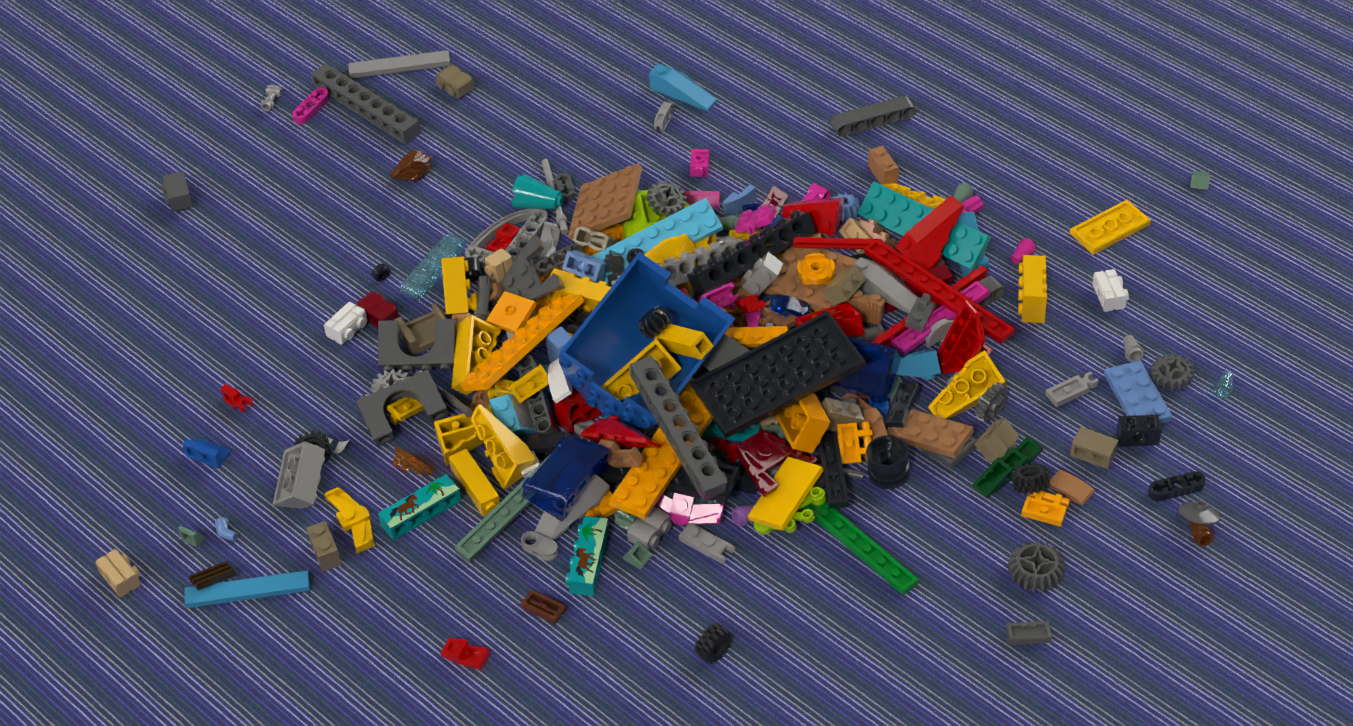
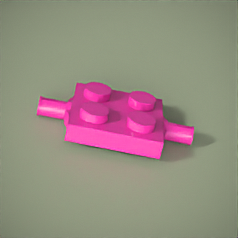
M763 205L755 211L746 210L742 212L735 225L736 233L747 231L748 234L752 235L757 228L771 224L777 212L775 205Z

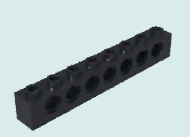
M794 211L790 213V217L777 220L776 225L763 228L762 233L749 236V240L746 242L741 241L735 244V248L732 250H724L721 252V256L708 259L707 264L694 267L693 271L687 274L694 294L703 295L717 289L752 269L759 258L762 259L768 252L774 256L792 246L794 237H807L816 232L809 212Z

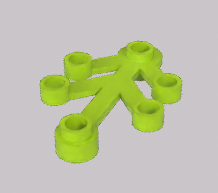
M820 487L812 488L798 510L810 503L817 506L825 503L827 499L825 491ZM805 509L802 512H796L784 531L792 533L796 530L797 526L794 520L804 521L805 523L812 522L815 518L813 511ZM754 522V528L760 534L766 535L775 529Z

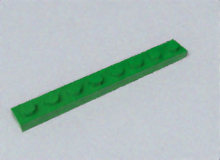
M825 501V503L818 506L810 503L801 508L802 510L811 509L815 517L814 520L902 595H905L918 585V578L835 508L829 509L828 502Z

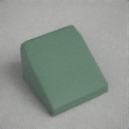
M1192 171L1190 187L1208 190L1210 173Z
M183 526L178 527L182 541L195 547H199L206 539V536Z
M637 541L622 559L641 569L653 554L640 541Z

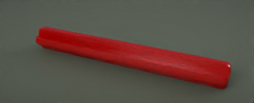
M794 237L793 246L794 248L864 249L875 239Z

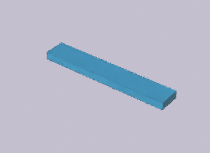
M307 570L221 582L201 590H197L194 586L185 587L186 608L310 591L309 573Z

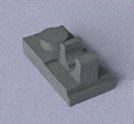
M923 293L922 299L917 297L905 321V327L923 332L936 306L935 303L930 302L931 295Z

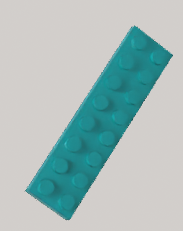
M873 181L858 214L867 219L879 222V225L904 236L907 231L934 209ZM957 221L956 226L951 229L948 236L950 239L947 244L945 243L941 253L943 256L975 270L991 237Z

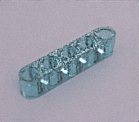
M446 233L401 285L400 293L414 300H421L443 275L441 258L458 257L465 248V239Z

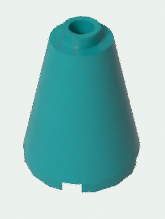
M524 173L522 176L519 175L512 189V192L515 193V198H511L514 208L558 209V207L562 206L563 196L558 190Z

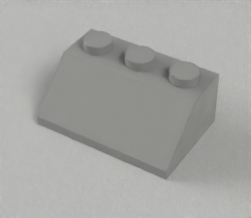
M302 442L284 450L273 500L274 506L304 509L314 505L317 499V486L321 480V467L325 461V449L308 442Z

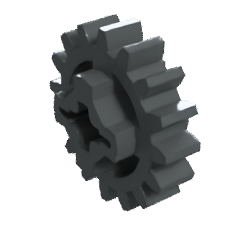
M665 180L664 184L660 181H657L656 185L652 184L648 190L646 201L649 202L648 207H654L653 212L659 211L660 216L662 213H665L666 217H668L669 214L673 215L684 209L687 196H684V190H679L680 185L675 187L674 182L668 184L667 180Z
M1171 353V356L1168 357L1166 354H1163V358L1158 356L1156 361L1152 362L1150 374L1152 375V380H1157V386L1162 384L1163 389L1170 387V390L1173 391L1174 387H1177L1178 390H1181L1182 385L1188 387V383L1192 382L1194 375L1193 364L1188 363L1187 358L1181 359L1182 355L1174 357V353Z
M997 382L996 385L993 384L991 388H987L986 392L978 399L979 406L976 407V418L983 423H987L997 417L1006 406L1005 400L1008 398V387Z

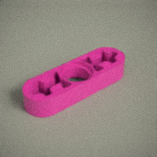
M326 88L315 89L293 111L294 122L296 124L307 123L329 101L328 90Z

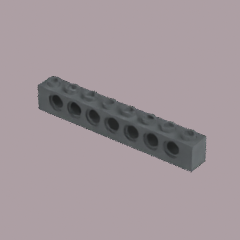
M325 63L311 73L314 87L326 88L331 98L406 145L420 135V124L416 118L409 116L405 111L398 109L381 96L374 94L370 89L363 87L357 81L338 71L335 67Z
M651 355L631 363L629 375L702 500L705 501L724 493L728 483L727 477L724 472L719 470L716 458L709 453L706 441L700 438L698 428L690 421L687 409L681 406L678 394L672 391L670 381L662 374L659 362H655Z

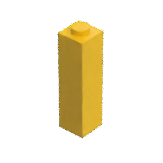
M668 324L667 328L653 337L660 342L666 351L702 360L713 347V344L704 332Z
M467 449L449 456L452 472L482 516L488 515L500 503L499 495Z

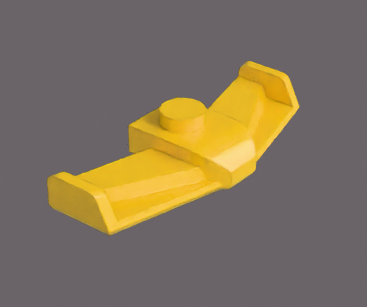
M339 487L326 492V500L340 511L336 513V517L344 532L352 529L356 553L358 554L374 547L375 542L370 523L371 517L368 510L356 503Z

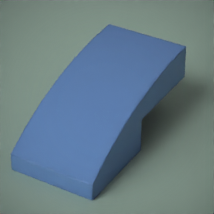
M749 185L740 194L733 192L723 201V215L730 216L738 213L756 201V187Z

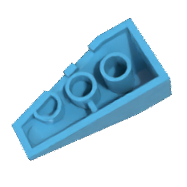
M658 63L649 73L650 89L707 112L717 102L714 96L681 71Z
M929 349L906 354L904 358L893 357L889 358L886 362L878 361L866 364L865 367L859 369V371L924 377V380L936 378L935 374L941 373L936 350Z

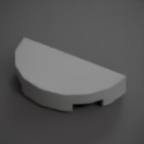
M942 319L930 328L932 331L925 338L926 345L929 348L946 337L954 319Z

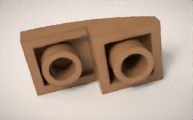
M869 218L868 221L860 219L861 227L870 237L882 239L885 244L894 247L896 241L890 239V234L883 232L884 228L878 226L879 222Z
M1059 470L1049 481L1050 489L1065 494L1070 501L1080 505H1084L1095 492L1094 488L1063 470Z

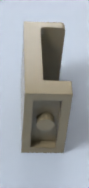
M435 303L432 304V312L407 323L401 317L394 319L400 324V339L412 356L433 347L435 342V319H446L443 309H439Z

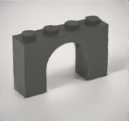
M435 319L434 345L428 353L418 357L409 356L402 352L400 347V324L397 320L378 321L379 368L387 372H391L392 369L394 371L395 369H402L404 372H412L414 369L432 371L433 368H440L442 371L451 370L454 366L457 334L455 319Z
M428 370L416 372L412 377L400 379L395 384L389 387H382L373 394L363 395L356 401L376 447L394 440L393 432L385 415L387 406L397 399L406 397L418 401L423 407L430 423L448 416L447 408Z

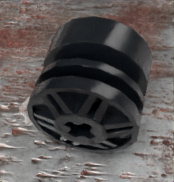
M890 435L877 437L869 443L866 449V459L870 482L882 489H894L905 484L910 475L907 444L901 438Z

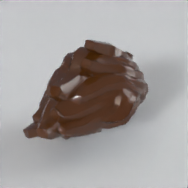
M421 150L410 151L400 160L397 167L389 173L392 175V179L417 181L430 172L432 156H428Z

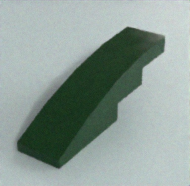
M1027 436L1016 449L1012 447L1001 459L998 457L971 485L972 488L985 498L990 497L1012 480V470L1014 471V468H1019L1018 466L1020 465L1025 466V464L1030 465L1043 451V448Z

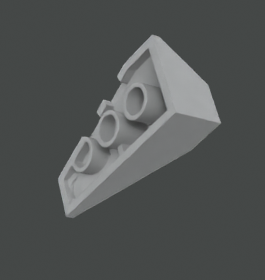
M861 257L853 264L858 266L866 278L859 289L869 294H879L881 297L886 298L887 303L910 313L917 296L892 271L874 260Z
M571 461L560 477L534 532L556 540L569 529V525L576 519L584 517V513L592 506L595 508L602 501L610 486L588 467Z

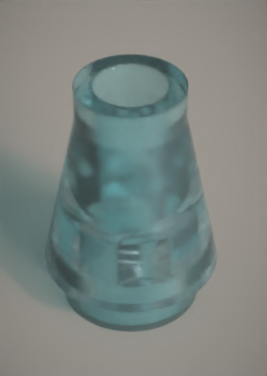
M1223 372L1214 385V391L1218 397L1227 398L1233 394L1234 375L1232 372Z

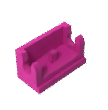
M730 282L701 295L696 302L699 303L704 296L719 308L729 309L735 306L738 294L733 296L732 290L734 285Z

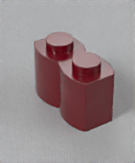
M370 292L355 303L356 306L365 310L367 321H370L377 329L378 321H393L398 318L397 306L386 301L381 294L376 292Z

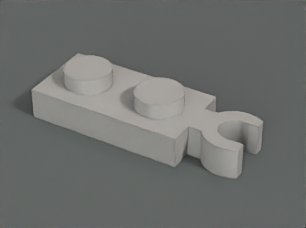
M1092 372L1086 373L1084 378L1077 375L1047 389L1045 395L1057 408L1089 393V388L1097 387L1099 380L1098 378L1091 380Z

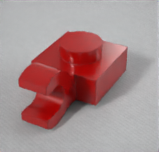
M227 384L220 388L224 401L236 410L239 408L241 412L245 413L244 405L253 406L252 399L250 397H241L240 392L236 388H232Z

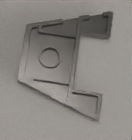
M533 235L501 280V284L506 292L537 302L536 299L542 296L547 297L551 295V292L555 290L560 291L564 288L559 276L555 273L541 283L531 263V260L544 250L538 236Z

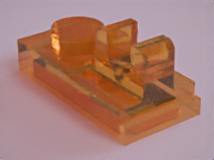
M397 446L394 450L396 451L394 453L397 455L392 462L394 466L398 467L402 462L400 470L407 472L412 465L411 470L420 475L423 472L431 475L434 468Z

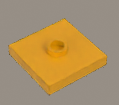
M504 291L486 319V322L515 334V331L523 328L537 304L533 300Z

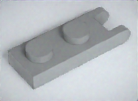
M691 522L679 534L680 542L721 564H724L726 558L721 554L725 550L733 553L736 549L732 544Z

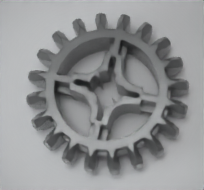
M1030 541L1029 545L1022 543L1021 547L1016 546L1014 552L1011 553L1010 560L1008 561V572L1012 576V581L1017 582L1018 587L1024 586L1025 591L1030 588L1033 593L1039 589L1043 593L1045 588L1050 591L1052 586L1057 587L1059 581L1063 579L1065 561L1061 557V552L1056 551L1055 546L1049 547L1048 542L1042 545L1040 541L1037 544Z

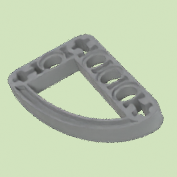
M525 209L499 219L485 229L468 246L465 251L466 258H478L480 267L484 268L486 266L485 257L494 254V252L482 247L496 236V231L506 222L514 225L526 221L505 250L508 254L516 252V243L519 240H530L533 235L539 236L541 234L544 222H548L547 212L541 209ZM531 228L536 229V230L533 231V232H528V231H527L528 229H531ZM511 255L513 263L517 259L518 255Z

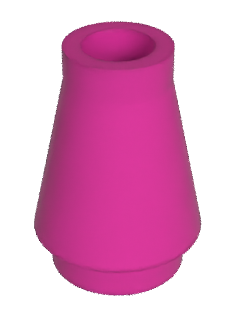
M1029 238L1020 240L1015 251L1010 256V260L1018 265L1019 262L1023 261V255H1032L1035 252V243Z

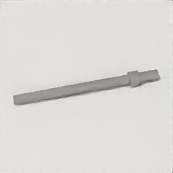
M543 159L541 163L547 184L556 189L547 159ZM558 207V209H555V219L557 225L560 226L561 233L566 235L568 234L567 218L563 214L562 207Z

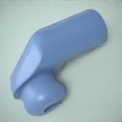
M219 517L215 522L217 535L235 542L238 538V533L228 529L227 522L229 520L226 517Z

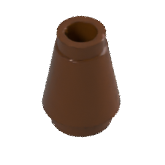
M1189 520L1188 524L1194 542L1200 546L1211 544L1214 539L1213 531L1207 525Z

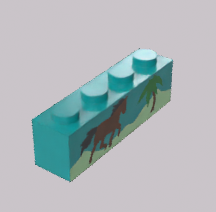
M446 474L425 487L418 489L411 495L402 498L395 504L384 508L378 513L380 524L394 541L460 503V491Z
M584 516L582 524H579V538L574 542L575 555L570 558L571 571L567 572L565 580L566 585H569V593L594 596L609 535L608 518Z

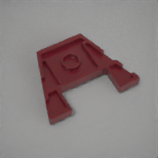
M763 429L738 444L735 452L762 496L766 497L776 491L779 485L767 473L782 464L787 457L815 465L818 459L814 456L810 458L802 454L803 451L792 449L785 444L786 441Z

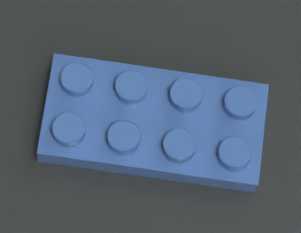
M1141 360L1104 369V376L1127 416L1159 415L1160 424L1172 421V414Z

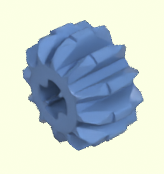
M838 193V196H833V198L845 197L841 214L842 222L850 217L856 219L860 209L858 198H854L853 194L847 195V193L844 195Z

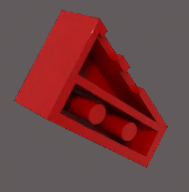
M845 197L789 202L783 206L782 217L788 218L790 213L800 210V212L808 211L816 232L833 236L839 230Z
M847 301L794 319L797 327L828 311L846 336L864 335L861 315Z
M575 388L572 389L570 395L558 403L554 402L556 421L569 434L575 431L574 424L594 420L602 415L599 409L589 406L585 401L586 399Z

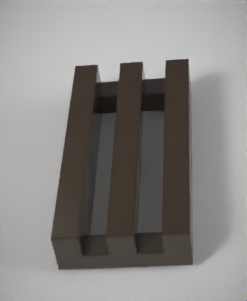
M225 561L189 575V581L197 590H201L234 577L235 570Z

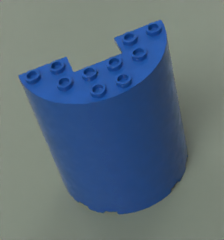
M641 252L636 255L560 351L559 364L572 386L586 399V403L591 407L599 409L606 418L616 416L621 418V422L627 423L632 427L650 428L656 425L657 421L640 393L630 397L626 396L625 399L619 401L601 388L608 379L654 340V338H647L637 327L642 316L651 308L661 306L671 317L669 324L704 332L713 344L712 349L735 318L704 296L697 303L668 282L671 273ZM712 349L702 360L667 351L682 368L669 379L674 393L679 394Z

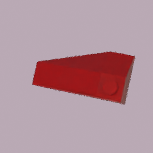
M952 195L949 196L907 231L895 248L925 270L934 268L942 257L941 251L945 243H948L951 229L956 226L964 206Z
M616 416L600 418L582 431L580 435L596 442H600L601 439L613 440L620 447L661 449L660 443L631 425L621 422V418Z

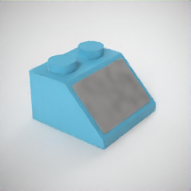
M507 394L489 400V406H491L494 416L517 437L537 432L533 424L527 399L519 403L514 394Z

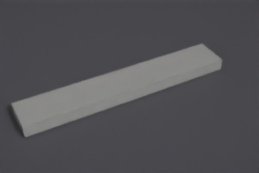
M449 50L348 63L350 78H359L449 66Z

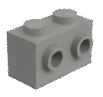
M768 252L762 259L759 258L751 270L749 269L744 274L742 287L758 297L779 275L783 262Z

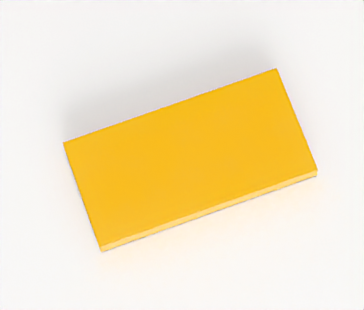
M1125 200L1071 228L1070 234L1094 255L1149 226L1151 220L1131 202Z
M787 457L773 478L779 484L777 490L766 497L761 495L748 514L749 521L784 531L823 472L822 466Z

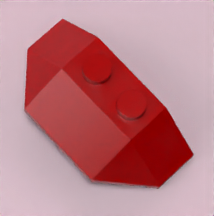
M968 301L963 302L937 352L942 374L960 372L968 360L979 354L986 341L984 327L978 312Z

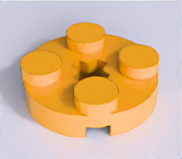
M812 253L804 256V260L798 262L797 273L804 285L829 284L835 274V264L831 258L830 260L827 259L824 254Z

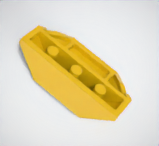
M684 233L680 236L664 239L644 255L655 263L659 262L662 264L664 259L670 257L679 258V254L684 252L693 253L695 244Z

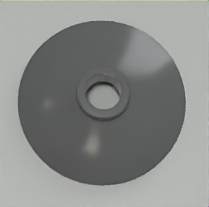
M1203 501L1186 502L1179 507V513L1184 518L1198 524L1213 525L1220 520L1219 513Z

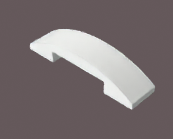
M559 358L553 361L548 368V383L555 403H558L572 393V384L563 373L559 364Z

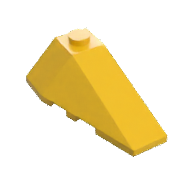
M654 339L608 379L601 388L619 401L625 399L626 396L630 397L640 393L629 375L630 364L651 355L655 362H659L662 374L668 379L673 377L682 368L660 342Z
M479 404L471 419L479 439L484 440L486 445V451L484 452L486 457L491 458L494 466L491 468L492 472L504 490L523 477L521 472L534 465L536 458L521 439L485 407Z

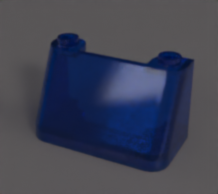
M847 336L865 360L866 366L826 387L834 385L865 393L870 397V401L875 403L888 402L901 360L897 351L885 345Z
M563 436L559 440L557 448L533 476L526 478L522 485V488H524L522 497L563 522L568 516L566 508L575 503L577 495L595 474L603 473L608 468L611 450L604 445L574 436Z

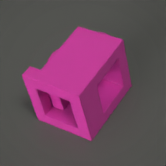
M692 149L690 177H708L710 165L709 150Z

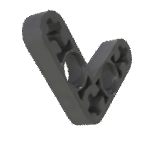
M522 239L516 243V253L518 256L529 240ZM571 244L547 257L540 252L536 256L538 259L531 260L533 267L540 270L541 278H547L551 275L554 268L563 270L562 267L568 251L577 250L583 253V248L579 244ZM557 259H563V260H564L563 262H560V263L555 262V260H557Z

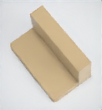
M851 217L839 230L844 238L873 239L861 227L860 221ZM855 249L859 254L864 253V249Z

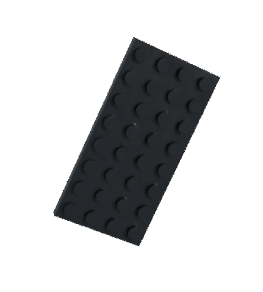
M826 311L690 381V385L724 437L728 438L865 367L866 362L829 312Z

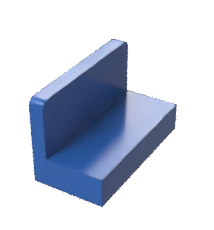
M198 438L196 441L186 439L182 444L186 457L217 469L220 468L231 454L230 449Z

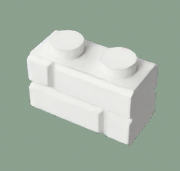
M1114 269L1106 270L1105 272H1095L1092 285L1103 311L1124 309L1126 307V300H1129V294L1127 289H1123L1122 277L1118 276Z
M348 302L324 324L326 336L341 345L344 344L347 340L353 338L356 331L365 327L367 323L366 312L361 307Z

